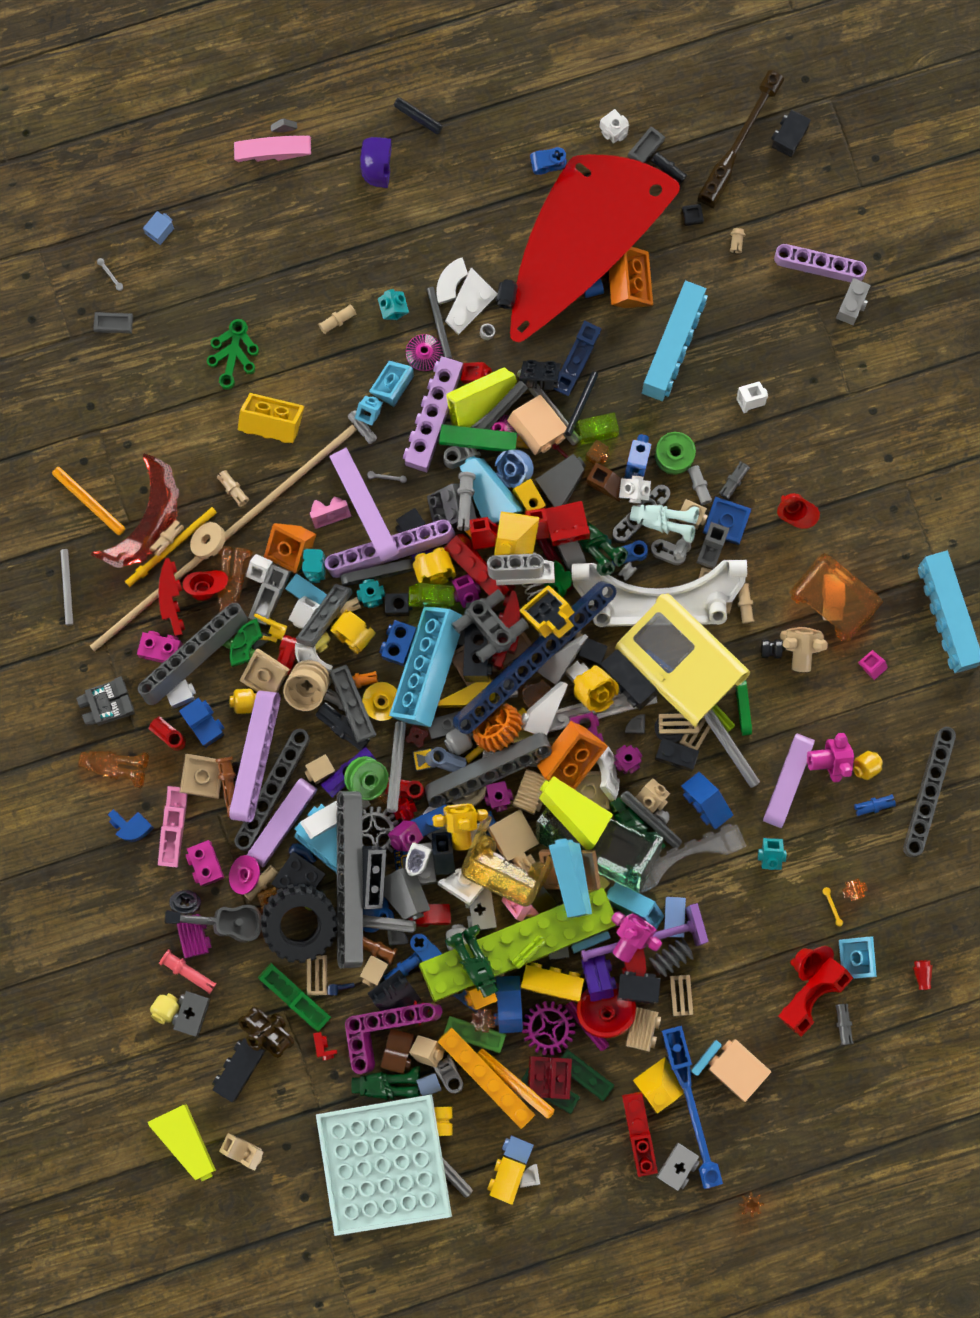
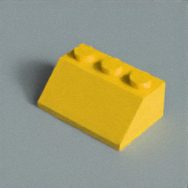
M249 393L240 410L238 430L246 434H256L264 438L277 439L284 443H293L298 434L304 406Z
M531 962L530 965L525 967L521 989L579 1002L584 978H580L581 974L570 971L569 975L561 973L562 969L550 967L549 970L542 969L541 964Z

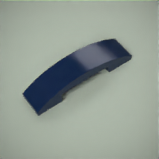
M584 321L576 341L561 371H559L558 388H554V390L569 397L588 361L602 328Z

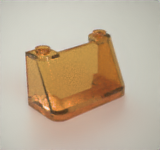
M825 553L813 561L788 592L792 595L791 599L798 604L807 603L836 627L835 635L842 641L846 640L847 642L853 638L883 603V600Z

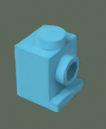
M365 395L358 404L355 419L373 425L380 414L383 402L379 401L376 397ZM363 412L371 413V417L364 415Z

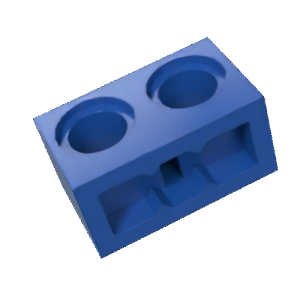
M394 620L393 625L390 624L387 629V642H383L380 648L382 659L404 667L417 628ZM398 630L406 631V635L403 638H398L395 634ZM393 647L400 650L396 656L389 654V650Z

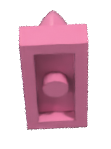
M335 496L329 506H325L323 503L315 500L310 512L315 529L351 517L346 500Z
M511 884L501 901L515 919L523 921L525 917L538 915L537 910L520 889Z

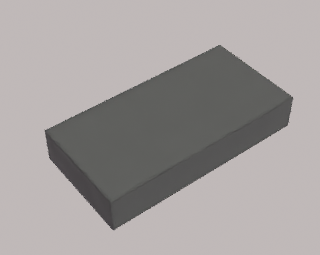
M650 127L628 153V157L646 163L666 137L653 127Z
M95 312L94 332L132 334L133 314Z

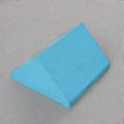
M388 361L369 392L394 407L414 377L413 368L408 365Z
M873 937L839 940L841 965L848 970L853 979L877 977Z

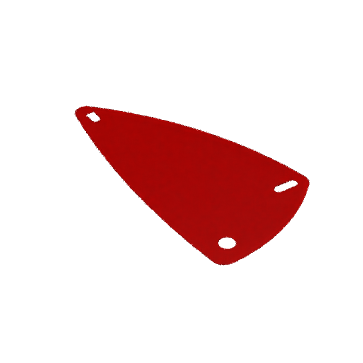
M599 154L572 157L552 187L530 234L516 283L518 288L515 304L512 307L511 339L515 342H522L600 279L639 240L667 208L680 190L679 183L668 174L653 166L625 157ZM581 163L591 171V175L589 177L584 176L575 168L576 164ZM656 184L662 187L661 194L652 196L649 193L650 188ZM524 321H528L529 326L522 333L517 330Z

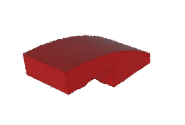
M428 904L430 910L423 913L424 917L414 920L416 927L449 925L451 923L450 904Z

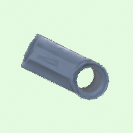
M442 747L434 748L425 756L428 766L438 767L450 772L465 767L467 763L466 758L446 752ZM434 753L438 754L440 758L439 762L435 761L433 757Z
M435 1073L416 1080L422 1096L441 1091Z

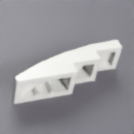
M362 800V809H366L371 805L368 800ZM337 801L300 822L310 839L337 826Z

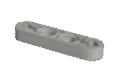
M658 485L650 492L649 500H642L637 506L645 503L657 505L653 500L658 496L657 491H665V498L660 497L657 500L659 505H664L670 497L669 488L665 485ZM631 512L613 529V539L618 543L626 542L642 526V524L632 525L629 522ZM627 525L628 529L625 531V537H617V530L622 531Z

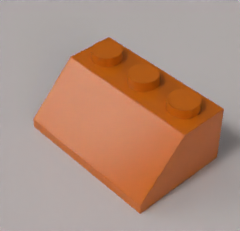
M631 247L608 270L611 305L621 308L653 306L649 252Z
M570 721L551 746L552 753L550 756L541 760L537 767L545 779L550 781L554 776L575 790L608 746L585 727Z

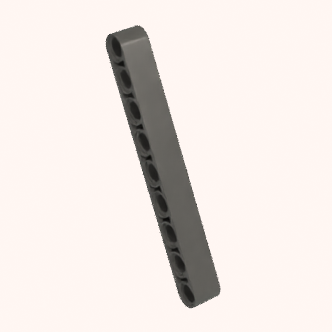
M340 791L337 795V961L341 969L359 968L363 963L362 795L359 791Z

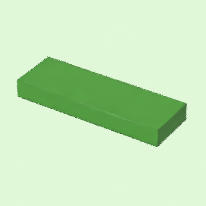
M449 1016L445 1032L452 1027L466 1043L497 1053L501 1052L506 1034Z

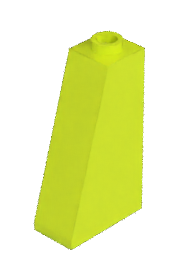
M504 367L447 393L446 398L452 426L471 427L492 411L516 385L517 379L514 373Z
M553 776L549 782L545 780L539 789L542 791L539 799L586 850H591L596 845L613 814Z
M187 1104L148 1122L150 1128L195 1180L200 1178L201 1181L212 1177V1172L216 1171Z

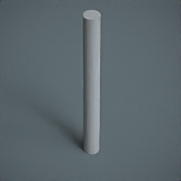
M62 549L60 552L65 624L69 626L73 625L68 549Z

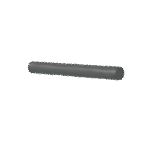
M429 287L427 292L444 357L451 359L452 355L434 287Z

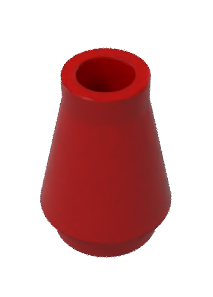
M930 960L914 961L913 970L919 990L931 989L933 965H930Z

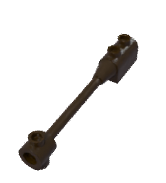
M772 70L767 72L759 86L762 92L760 98L731 149L714 166L698 195L697 201L714 209L731 179L732 169L739 148L768 97H775L784 81L783 76L778 72Z

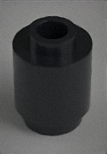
M505 279L499 283L496 299L498 307L511 309L512 305L515 304L518 286L514 281Z

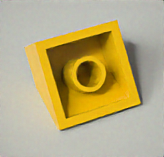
M505 1156L502 1157V1160L498 1159L494 1171H497L496 1178H491L487 1189L491 1191L490 1196L513 1204L526 1164Z

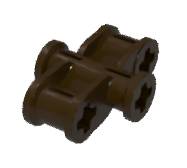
M252 1007L247 1015L241 1016L238 1019L239 1026L249 1034L246 1041L253 1050L258 1051L263 1046L274 1057L279 1058L287 1048H291L294 1045L292 1036L283 1030L286 1026L284 1019L278 1014H273L269 1018L259 1008Z

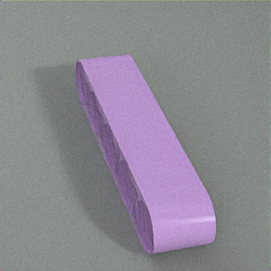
M788 244L778 246L774 256V261L779 266L847 282H852L853 278L862 281L867 271L866 265L861 261ZM779 253H786L788 257L782 258ZM804 257L806 262H800L797 258ZM822 261L825 266H818L816 262ZM839 265L843 270L838 271L834 266ZM852 270H859L861 275L854 274Z
M798 733L795 734L765 813L764 822L782 828L807 763V752L812 750L815 740Z
M300 778L253 844L247 855L255 858L262 868L270 860L311 801L317 788L303 778Z

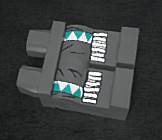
M121 676L111 682L85 690L86 694L76 698L80 709L87 706L91 707L92 712L82 715L86 726L93 724L100 726L104 723L135 714L124 679Z

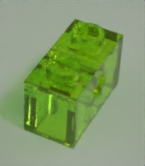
M615 412L577 421L581 445L618 437L619 428Z
M417 583L409 587V606L448 608L454 605V586Z

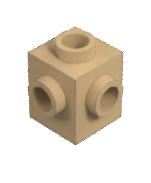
M652 778L635 798L650 812L654 813L657 809L661 811L668 803L666 798L670 793L664 786Z

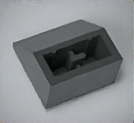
M450 484L427 496L432 522L447 520L453 529L457 528L460 500L457 489L460 488V484ZM472 497L470 506V520L476 519Z

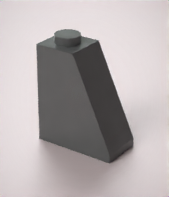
M572 454L536 479L537 484L553 507L565 505L584 476L585 470L583 467L586 465L580 456L576 458Z
M410 866V870L414 871V867ZM401 868L384 877L383 895L404 920L412 918L413 921L424 917L423 913L430 910L417 875H408L406 869Z

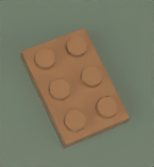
M542 849L539 851L544 888L560 889L550 850ZM581 850L588 890H599L601 884L596 851Z

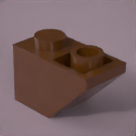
M595 463L587 478L586 485L618 502L621 501L622 498L619 497L621 478L613 471Z

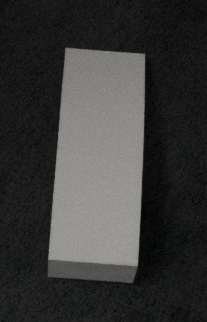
M271 564L248 618L256 619L254 614H258L270 619L291 571ZM257 618L258 622L267 625V623Z

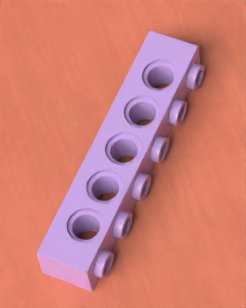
M441 356L440 361H436L433 372H435L434 379L430 378L427 386L429 390L428 396H424L422 400V413H418L416 417V430H412L409 442H411L409 449H405L403 455L406 466L428 472L440 437L441 424L444 425L449 411L446 394L456 390L463 370L462 362ZM442 376L450 378L447 382H441L439 379ZM436 393L443 394V398L440 400L435 399L433 396ZM431 410H434L438 413L435 417H429L427 415L428 412ZM424 428L432 430L428 435L423 434L421 431ZM419 445H423L425 447V450L423 452H417L415 448Z

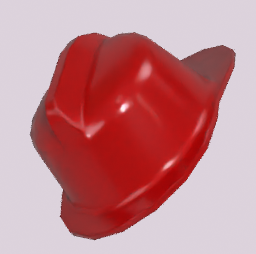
M796 493L781 496V502L777 508L779 518L800 529L813 527L818 522L820 512L814 504Z
M218 570L193 572L184 578L182 583L183 589L196 600L205 601L227 586L228 576L225 572Z
M821 946L814 950L804 948L796 954L795 958L790 961V964L798 972L799 978L802 981H807L816 974L822 964L830 957L834 958V952L829 946Z

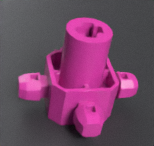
M838 733L835 740L828 739L824 750L807 752L808 768L810 770L827 769L833 782H840L843 776L850 777L852 775L854 753L845 733Z
M620 912L614 913L611 920L617 926L620 925L616 933L621 937L613 950V954L624 962H630L636 950L643 949L647 945L654 951L659 950L662 942L656 936L653 937L656 932L654 926L633 913L627 915L626 918Z

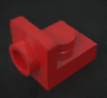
M484 362L464 363L461 381L464 384L471 383L491 374L492 369Z
M322 1032L313 1033L317 1057H322V1060L334 1059V1054H338L337 1050L325 1052V1048L328 1047L326 1035L323 1036Z

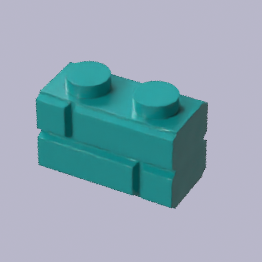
M304 550L302 571L311 583H320V580L325 579L326 557L322 550Z

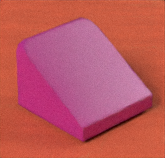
M873 650L858 662L873 680L888 668L885 660Z

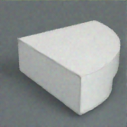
M537 1164L528 1167L524 1171L520 1181V1188L540 1184Z

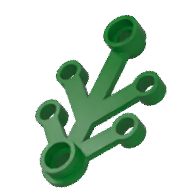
M242 319L233 320L229 325L228 331L219 337L212 338L210 342L213 349L219 350L222 348L223 342L232 338L230 345L207 358L208 366L215 368L220 360L228 356L225 373L219 377L220 386L226 390L231 389L235 384L233 371L236 357L243 364L244 371L247 374H253L256 369L254 363L249 361L239 346L241 338L248 347L247 351L250 356L254 357L259 354L258 346L247 335V323ZM236 327H242V330L239 332L235 330ZM215 341L220 342L218 346L213 345ZM253 347L257 349L254 353L250 352V349ZM211 359L216 360L214 364L209 363ZM249 365L253 366L252 370L250 371L246 369V367ZM226 380L231 381L229 385L224 384Z

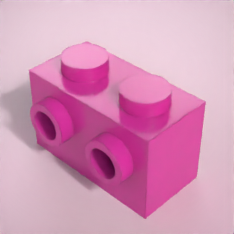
M155 631L143 632L137 655L143 659L163 663L183 644L176 636L167 635L166 638L160 636V633Z
M208 840L187 848L188 854H186L188 864L194 867L195 872L192 874L196 884L200 883L204 887L225 878L211 841Z

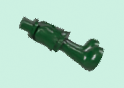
M587 521L590 538L580 540L579 543L583 550L591 554L598 562L596 566L597 572L601 576L609 575L615 570V567L599 550L603 549L618 567L627 559L628 551L624 547H616L614 549L611 546L612 540L608 539L607 535Z
M620 797L609 803L619 832H621L622 836L625 835L635 855L632 858L634 866L649 858V855L635 836L636 832L643 840L651 856L666 847L663 842H656L647 832V829L650 827L646 826V822L628 807Z
M477 924L462 933H457L447 938L445 942L458 952L462 959L459 963L464 966L462 968L477 987V991L480 990L483 997L486 998L498 992V989L495 985L496 980H493L494 973L491 963L488 961V957L484 956L476 939L480 932V926ZM463 938L468 944L474 958L470 957L464 945Z
M420 1066L413 1067L409 1073L405 1074L379 1072L367 1074L365 1078L364 1075L352 1077V1094H360V1096L365 1094L367 1097L383 1098L386 1100L388 1098L394 1100V1096L420 1097L418 1086L391 1087L390 1085L395 1083L417 1084L416 1080L421 1079Z

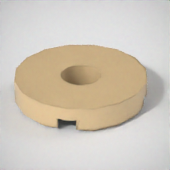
M213 522L200 526L191 539L190 547L192 552L201 559H208L211 555L215 556L224 545V529Z

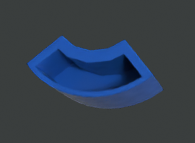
M520 976L496 977L498 992L495 995L498 1000V1013H494L495 1025H499V1033L522 1032Z

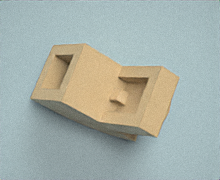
M229 1133L219 1151L254 1171L257 1165L260 1164L263 1151L259 1147Z

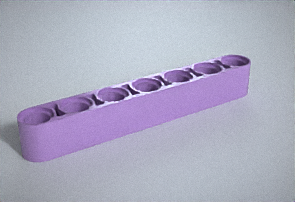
M344 448L330 455L331 461L382 562L400 554L348 449Z
M439 520L392 535L391 537L400 554L384 562L380 559L373 543L370 542L328 556L325 559V567L331 576L339 578L345 573L371 568L447 544L455 537V532L450 522ZM448 529L446 533H441L443 530ZM430 535L429 538L423 539L425 536ZM412 541L409 545H405L406 542ZM375 552V554H374L373 556L368 557L369 554ZM357 558L356 561L350 563L352 559Z
M259 690L256 694L230 807L231 820L252 822L254 819L280 705V694L277 692Z

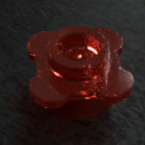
M413 725L410 728L409 735L406 736V741L421 748L424 745V739L428 737V732Z

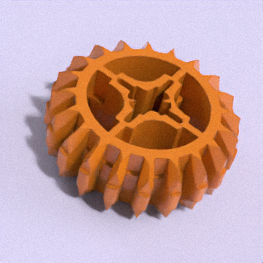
M508 703L501 704L472 731L475 742L487 752L492 751L495 753L497 750L502 751L503 747L508 748V744L514 743L513 740L519 737L518 733L522 731L521 726L523 722L521 714Z

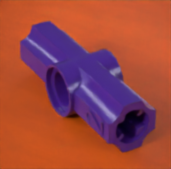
M366 747L347 763H344L338 771L321 784L332 798L346 787L344 783V770L353 760L363 756L376 760Z

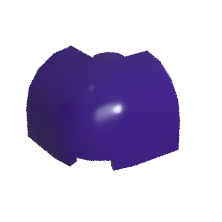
M372 137L366 138L362 142L360 156L361 174L364 180L372 186L388 188L392 149L391 139Z

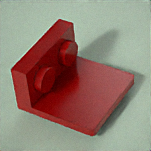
M582 501L545 509L552 546L590 538Z

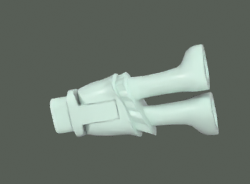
M633 505L630 520L637 521V524H642L661 533L663 531L666 534L670 531L680 533L686 542L692 543L695 536V526L669 522L668 518L696 524L699 517V507H691L688 511H676L667 509V506Z

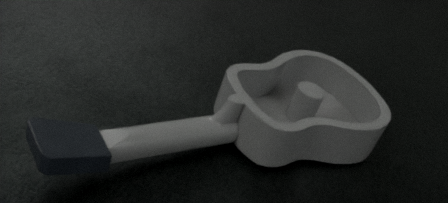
M242 905L237 908L221 907L215 912L214 917L181 915V913L169 910L165 912V924L191 923L213 925L216 935L230 936L240 942H250L256 939L261 932V913L253 905Z

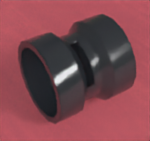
M762 639L761 658L774 657L775 659H781L782 640L775 639L774 641H769L768 639Z

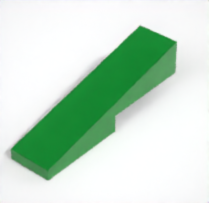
M272 963L258 976L260 981L317 1032L331 1018Z

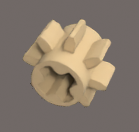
M523 852L512 859L514 865L511 868L516 875L520 873L523 877L535 869L533 864L536 862L531 854L526 856Z

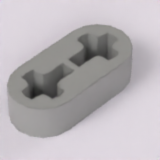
M656 540L651 546L653 556L673 565H681L686 559L685 555L683 559L674 560V556L669 553H674L676 545L665 540ZM661 544L663 545L662 549L668 552L661 551L657 553L655 546L658 547Z

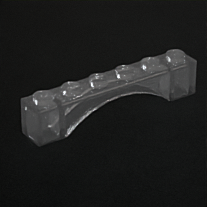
M731 823L720 828L721 832L716 834L713 831L703 835V839L698 842L693 839L685 843L686 847L678 850V847L667 851L668 855L662 858L660 855L649 859L650 863L644 866L642 863L631 867L632 871L628 874L636 892L641 894L655 888L666 870L684 857L704 852L729 855L745 848L747 845L737 824L734 826Z

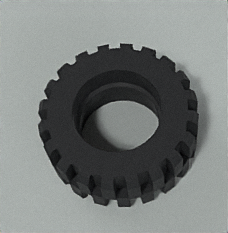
M293 884L287 885V889L283 890L280 888L275 896L271 895L268 899V904H265L263 907L261 929L264 940L268 944L269 949L275 952L281 959L286 958L288 962L294 963V960H299V963H305L306 959L313 961L317 959V955L320 954L322 956L325 954V949L333 944V937L337 935L336 926H338L336 912L331 901L322 891H318L316 887L311 885L306 887L305 884H299L298 886H293ZM298 906L312 909L318 920L317 928L312 935L305 939L293 940L283 934L281 918L288 910Z

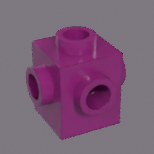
M469 574L452 580L455 589L452 592L456 603L460 602L462 608L466 607V603L480 600L478 595L481 593L480 587L477 583H474Z
M624 745L616 750L617 754L614 756L616 761L613 763L619 772L623 771L624 774L630 772L632 774L640 768L639 765L642 762L640 758L643 756L637 747L633 748L632 745L626 747ZM630 755L632 760L626 761L625 756Z
M505 781L486 785L487 794L484 797L486 806H491V810L496 809V812L508 810L507 807L510 806L513 796L511 789H507ZM500 795L502 799L497 800L495 797Z

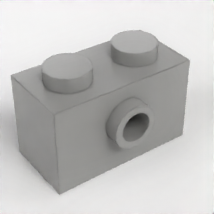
M853 278L836 319L854 325L859 311H864L868 301L865 300V297L871 285Z

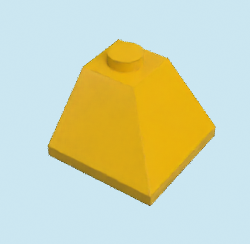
M501 511L494 555L533 554L539 517Z
M665 1057L633 1080L656 1113L662 1111L684 1094L683 1088H681L674 1071L671 1069L670 1063Z

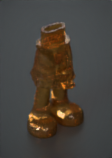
M223 546L218 552L222 558L221 571L225 572L228 576L227 586L218 592L219 600L217 603L220 604L219 612L229 604L238 602L244 582L243 577L245 576L242 573L243 563L245 559L251 558L252 550L235 547L234 550L232 547ZM234 552L233 574L230 575V563Z
M90 750L89 753H80L78 767L86 768L87 771L107 776L110 779L113 777L117 780L119 776L128 778L136 788L141 789L145 780L143 770L148 766L149 754L142 752L135 757L117 755L116 752L112 753V751L93 752ZM117 764L134 766L143 770L120 768Z

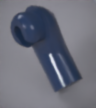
M295 843L289 848L290 855L294 851L311 864L317 861L313 853L303 844Z

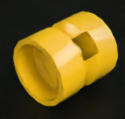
M434 1107L439 1136L453 1135V1124L449 1122L452 1119V1107Z

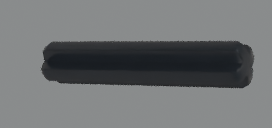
M398 97L394 102L395 108L435 134H439L442 131V124L407 101Z

